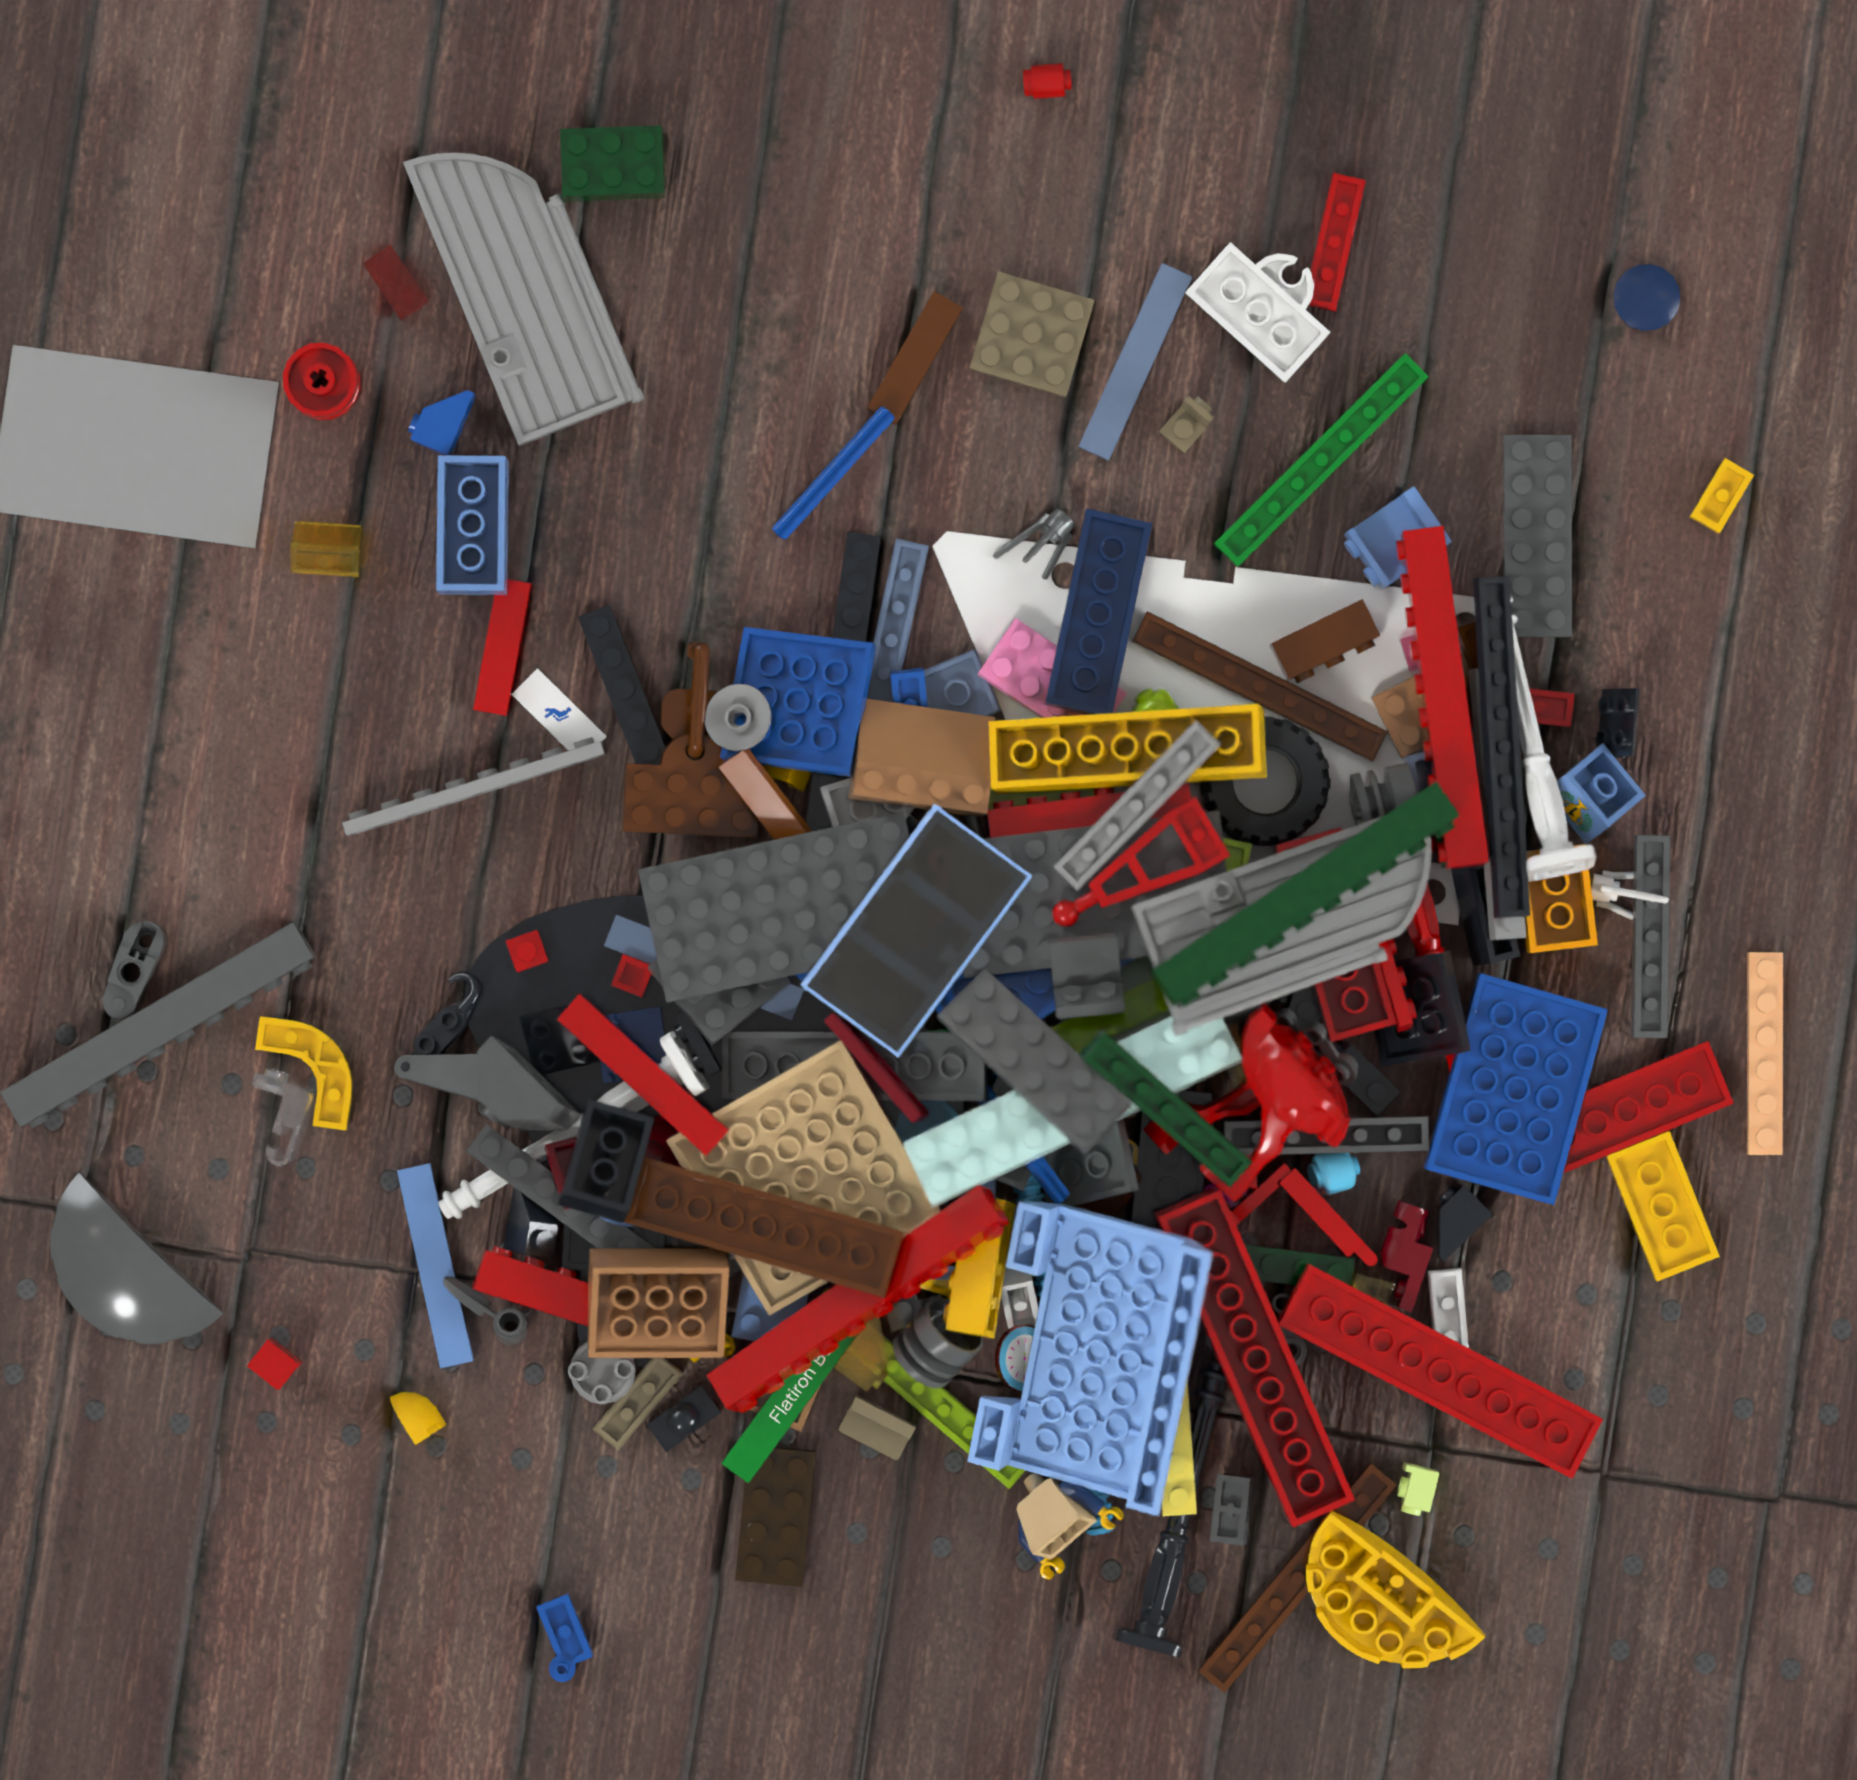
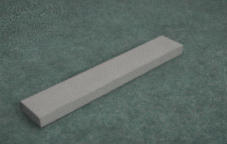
M1196 720L1055 864L1054 868L1079 891L1222 744Z

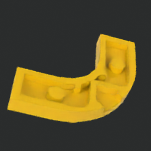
M260 1016L255 1050L289 1054L302 1059L309 1065L317 1080V1097L312 1126L346 1131L348 1129L353 1085L349 1064L340 1047L326 1033L312 1025L299 1021Z

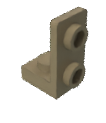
M1187 396L1181 407L1162 427L1159 433L1185 454L1211 424L1214 418L1210 415L1212 408L1198 396L1194 400Z

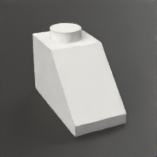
M1006 1267L1001 1298L1008 1330L1010 1332L1023 1326L1033 1327L1036 1325L1039 1309L1032 1276L1029 1273Z

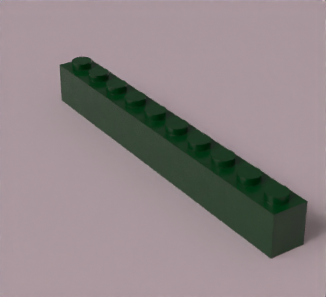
M1436 781L1152 969L1150 972L1151 976L1172 1007L1180 1002L1183 1007L1189 1005L1201 996L1198 992L1199 989L1208 983L1214 988L1228 979L1229 976L1226 971L1235 965L1243 969L1258 959L1255 952L1264 946L1270 951L1286 940L1283 935L1285 932L1293 927L1299 932L1315 921L1311 915L1321 908L1325 913L1329 912L1343 902L1340 898L1341 895L1350 889L1353 894H1356L1371 884L1368 877L1377 871L1383 876L1397 867L1399 863L1396 859L1407 852L1412 857L1427 847L1424 840L1433 834L1440 838L1455 828L1453 821L1460 816Z

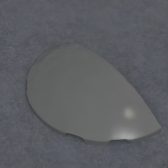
M81 1172L73 1178L56 1208L53 1228L51 1229L50 1250L57 1281L70 1304L85 1320L102 1332L116 1338L136 1341L142 1344H159L192 1336L214 1323L224 1314L177 1266L174 1267L127 1221L128 1218Z

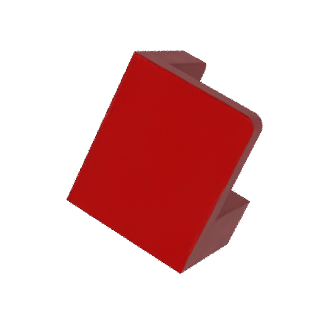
M271 1337L267 1339L248 1363L247 1367L276 1390H279L303 1362Z

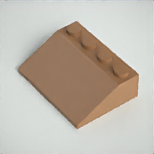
M867 699L860 722L853 777H851L848 799L930 810L933 804L941 806L942 810L946 813L982 818L988 812L991 788L989 721H995V717Z
M590 1248L588 1273V1358H724L729 1264L726 1252L711 1248Z

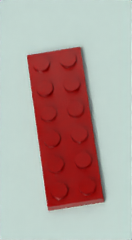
M1709 1041L1702 1042L1586 1090L1563 1173L1734 1104Z

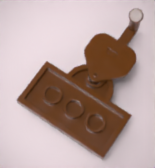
M692 642L686 650L687 656L693 660L692 689H673L662 700L661 726L673 740L663 750L659 765L625 764L622 831L757 838L758 818L719 769V766L726 760L720 758L722 748L711 739L705 726L706 708L712 697L718 692L708 690L710 647L703 642Z

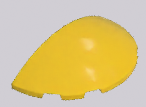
M1330 1511L1322 1520L1310 1544L1311 1549L1308 1564L1306 1565L1307 1589L1311 1593L1316 1606V1615L1330 1635L1346 1649L1363 1659L1377 1664L1381 1661L1399 1663L1402 1668L1428 1667L1432 1661L1441 1660L1446 1657L1453 1660L1474 1648L1485 1638V1634L1435 1581L1390 1544L1356 1522L1336 1512Z

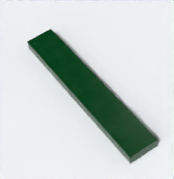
M1103 1029L1079 1054L1083 1060L1227 1186L1231 1187L1251 1165L1252 1161Z

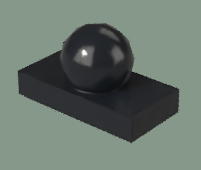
M700 1385L649 1422L647 1426L664 1450L668 1452L720 1414L721 1410L705 1388Z

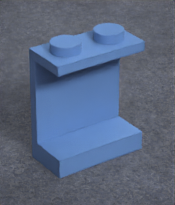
M1413 486L1369 518L1344 534L1347 539L1344 545L1354 559L1359 557L1366 566L1363 572L1372 586L1379 585L1383 590L1399 579L1400 574H1405L1404 560L1398 561L1396 553V541L1401 540V533L1406 530L1441 526V524ZM1444 530L1445 541L1447 546L1452 542V540Z

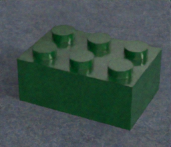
M661 125L560 129L562 197L565 202L666 198L664 137Z

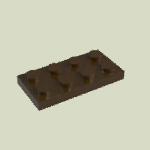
M775 1447L749 1484L745 1482L735 1581L803 1586L816 1451Z

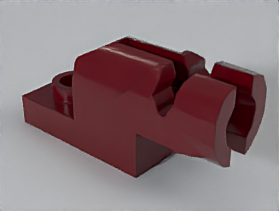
M1398 1200L1393 1216L1400 1219L1404 1226L1398 1228L1389 1226L1380 1252V1259L1383 1267L1406 1274L1405 1281L1399 1279L1393 1299L1398 1300L1396 1305L1398 1308L1412 1312L1433 1251L1432 1247L1419 1243L1420 1239L1425 1237L1429 1210Z

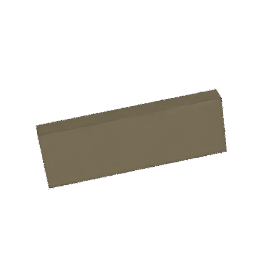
M651 1358L635 1377L628 1393L613 1403L593 1427V1430L619 1451L684 1372L667 1358Z

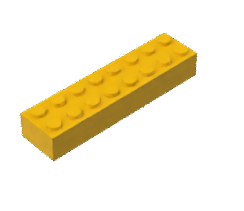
M1259 704L989 721L991 789L998 794L1132 786L1196 720L1222 745L1184 783L1267 778L1264 710Z

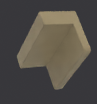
M857 1394L839 1427L841 1433L894 1460L900 1458L908 1440L911 1439L916 1429L914 1423Z

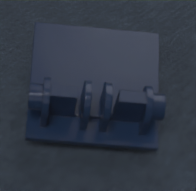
M660 1007L605 1015L657 1064L662 1062L661 1058L667 1054L660 1043V1038L664 1036ZM600 1059L603 1084L623 1081Z

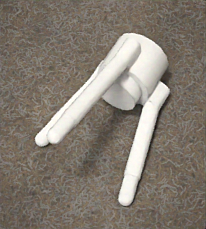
M1603 870L1602 875L1595 873L1593 875L1591 891L1593 901H1597L1596 907L1611 910L1628 919L1633 920V912L1610 902L1617 901L1618 895L1660 903H1668L1669 901L1668 897L1619 888L1620 882L1614 880L1634 879V871L1611 872Z

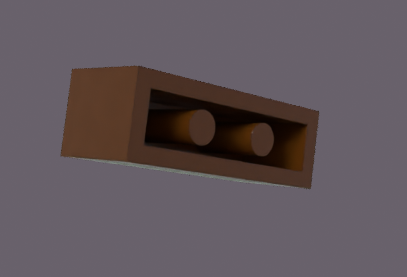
M1363 599L1271 643L1269 646L1286 681L1294 678L1298 684L1314 676L1313 669L1324 663L1327 669L1345 661L1343 654L1353 649L1356 650L1357 654H1360L1376 646L1373 639L1378 638L1380 634Z

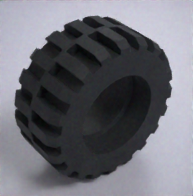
M1264 717L1266 750L1278 752L1286 757L1296 773L1297 786L1295 794L1283 809L1268 814L1257 813L1248 809L1236 796L1233 780L1203 781L1200 784V791L1206 811H1219L1221 829L1235 840L1250 843L1254 846H1273L1289 842L1305 833L1319 819L1322 810L1326 807L1328 792L1331 787L1328 761L1321 751V746L1317 741L1313 740L1309 735L1310 733L1286 719Z

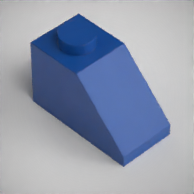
M467 390L423 408L421 415L415 413L408 432L412 433L410 440L442 455L451 456L476 399V395Z

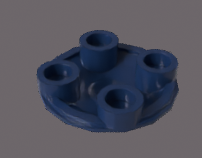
M1652 264L1637 265L1625 271L1615 284L1613 293L1614 307L1620 319L1631 329L1642 331L1657 330L1668 324L1677 313L1680 304L1679 286L1674 277L1662 267Z

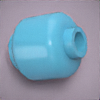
M1317 1153L1313 1156L1311 1164L1308 1165L1307 1173L1309 1181L1315 1190H1320L1325 1195H1332L1354 1187L1356 1175L1360 1174V1166L1356 1156H1350L1349 1153Z

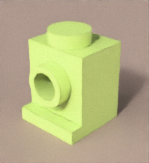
M1404 1462L1402 1469L1408 1472L1407 1477H1401L1397 1496L1402 1497L1401 1511L1417 1516L1421 1515V1511L1430 1512L1439 1472L1435 1469Z

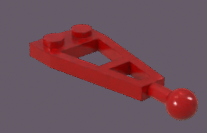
M1194 797L1164 815L1088 884L1091 888L1090 892L1073 902L1070 900L1059 901L1052 910L1053 920L1061 927H1070L1078 921L1079 913L1098 902L1104 908L1190 878L1230 857V854L1198 800ZM1172 824L1195 865L1149 880L1135 855ZM1127 863L1138 880L1139 885L1107 896L1101 885Z

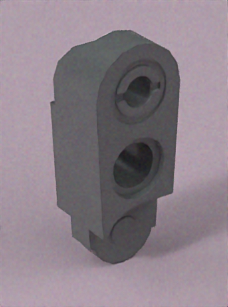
M150 921L136 922V924L131 925L123 936L102 999L105 1011L112 1018H127L132 1013H135L146 994L165 953L168 942L166 932L157 923ZM144 935H150L153 938L151 946L148 948L141 944V938ZM130 963L137 964L141 971L140 977L135 982H130L125 977V968Z

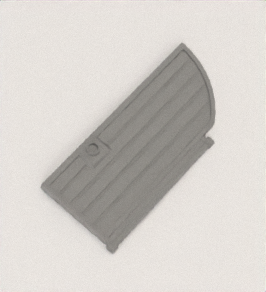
M455 152L437 153L403 162L518 446L594 417L632 401V404L645 399L641 388L636 383L564 207L565 202L561 194L550 197L549 202L545 203L535 179L507 163L481 155Z
M1383 816L1133 905L1131 908L1153 967H1157ZM1431 836L1424 840L1427 847L1412 857L1407 852L1396 859L1399 865L1382 876L1377 871L1368 877L1371 884L1358 893L1353 894L1350 889L1340 896L1343 902L1329 912L1325 913L1321 908L1311 916L1315 921L1299 932L1294 927L1285 932L1283 935L1286 940L1269 951L1264 946L1255 952L1258 959L1243 969L1235 965L1226 971L1229 978L1216 987L1212 988L1208 983L1199 989L1198 992L1201 996L1189 1005L1183 1007L1180 1002L1172 1007L1164 995L1174 1020L1172 1029L1175 1035H1181L1192 1028L1376 962L1377 964L1386 961V952L1383 947H1379V943L1398 937L1403 933L1415 915L1424 895L1430 873Z

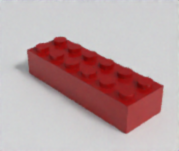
M1342 828L1332 829L1273 846L1274 853L1278 854L1342 831ZM1375 962L1312 985L1322 1023L1327 1030V1036L1331 1042L1397 1024L1380 963L1376 964Z

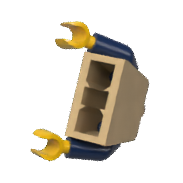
M1033 1473L1024 1480L1029 1495L1018 1503L1016 1508L1019 1516L1018 1540L1036 1563L1040 1562L1042 1564L1040 1568L1041 1576L1044 1579H1052L1055 1574L1049 1565L1053 1566L1059 1574L1064 1571V1561L1056 1555L1097 1521L1095 1518L1096 1514L1101 1516L1100 1522L1105 1529H1114L1116 1527L1115 1524L1108 1520V1514L1115 1515L1119 1520H1122L1124 1515L1118 1507L1112 1506L1108 1509L1104 1507V1501L1085 1487L1052 1478L1045 1480L1043 1475Z

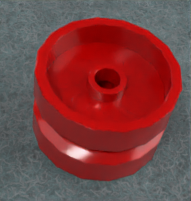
M325 342L310 343L297 349L287 360L283 371V389L289 401L305 416L319 421L335 420L347 414L357 403L361 391V377L354 361L339 347ZM325 377L329 381L327 386L323 387L320 385L318 388V379Z

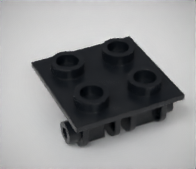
M1640 688L1602 689V696L1598 705L1600 723L1596 735V745L1599 747L1601 744H1604L1614 757L1627 758V756H1634Z
M569 1005L519 1016L531 1064L541 1075L600 1062V1059L557 1020Z

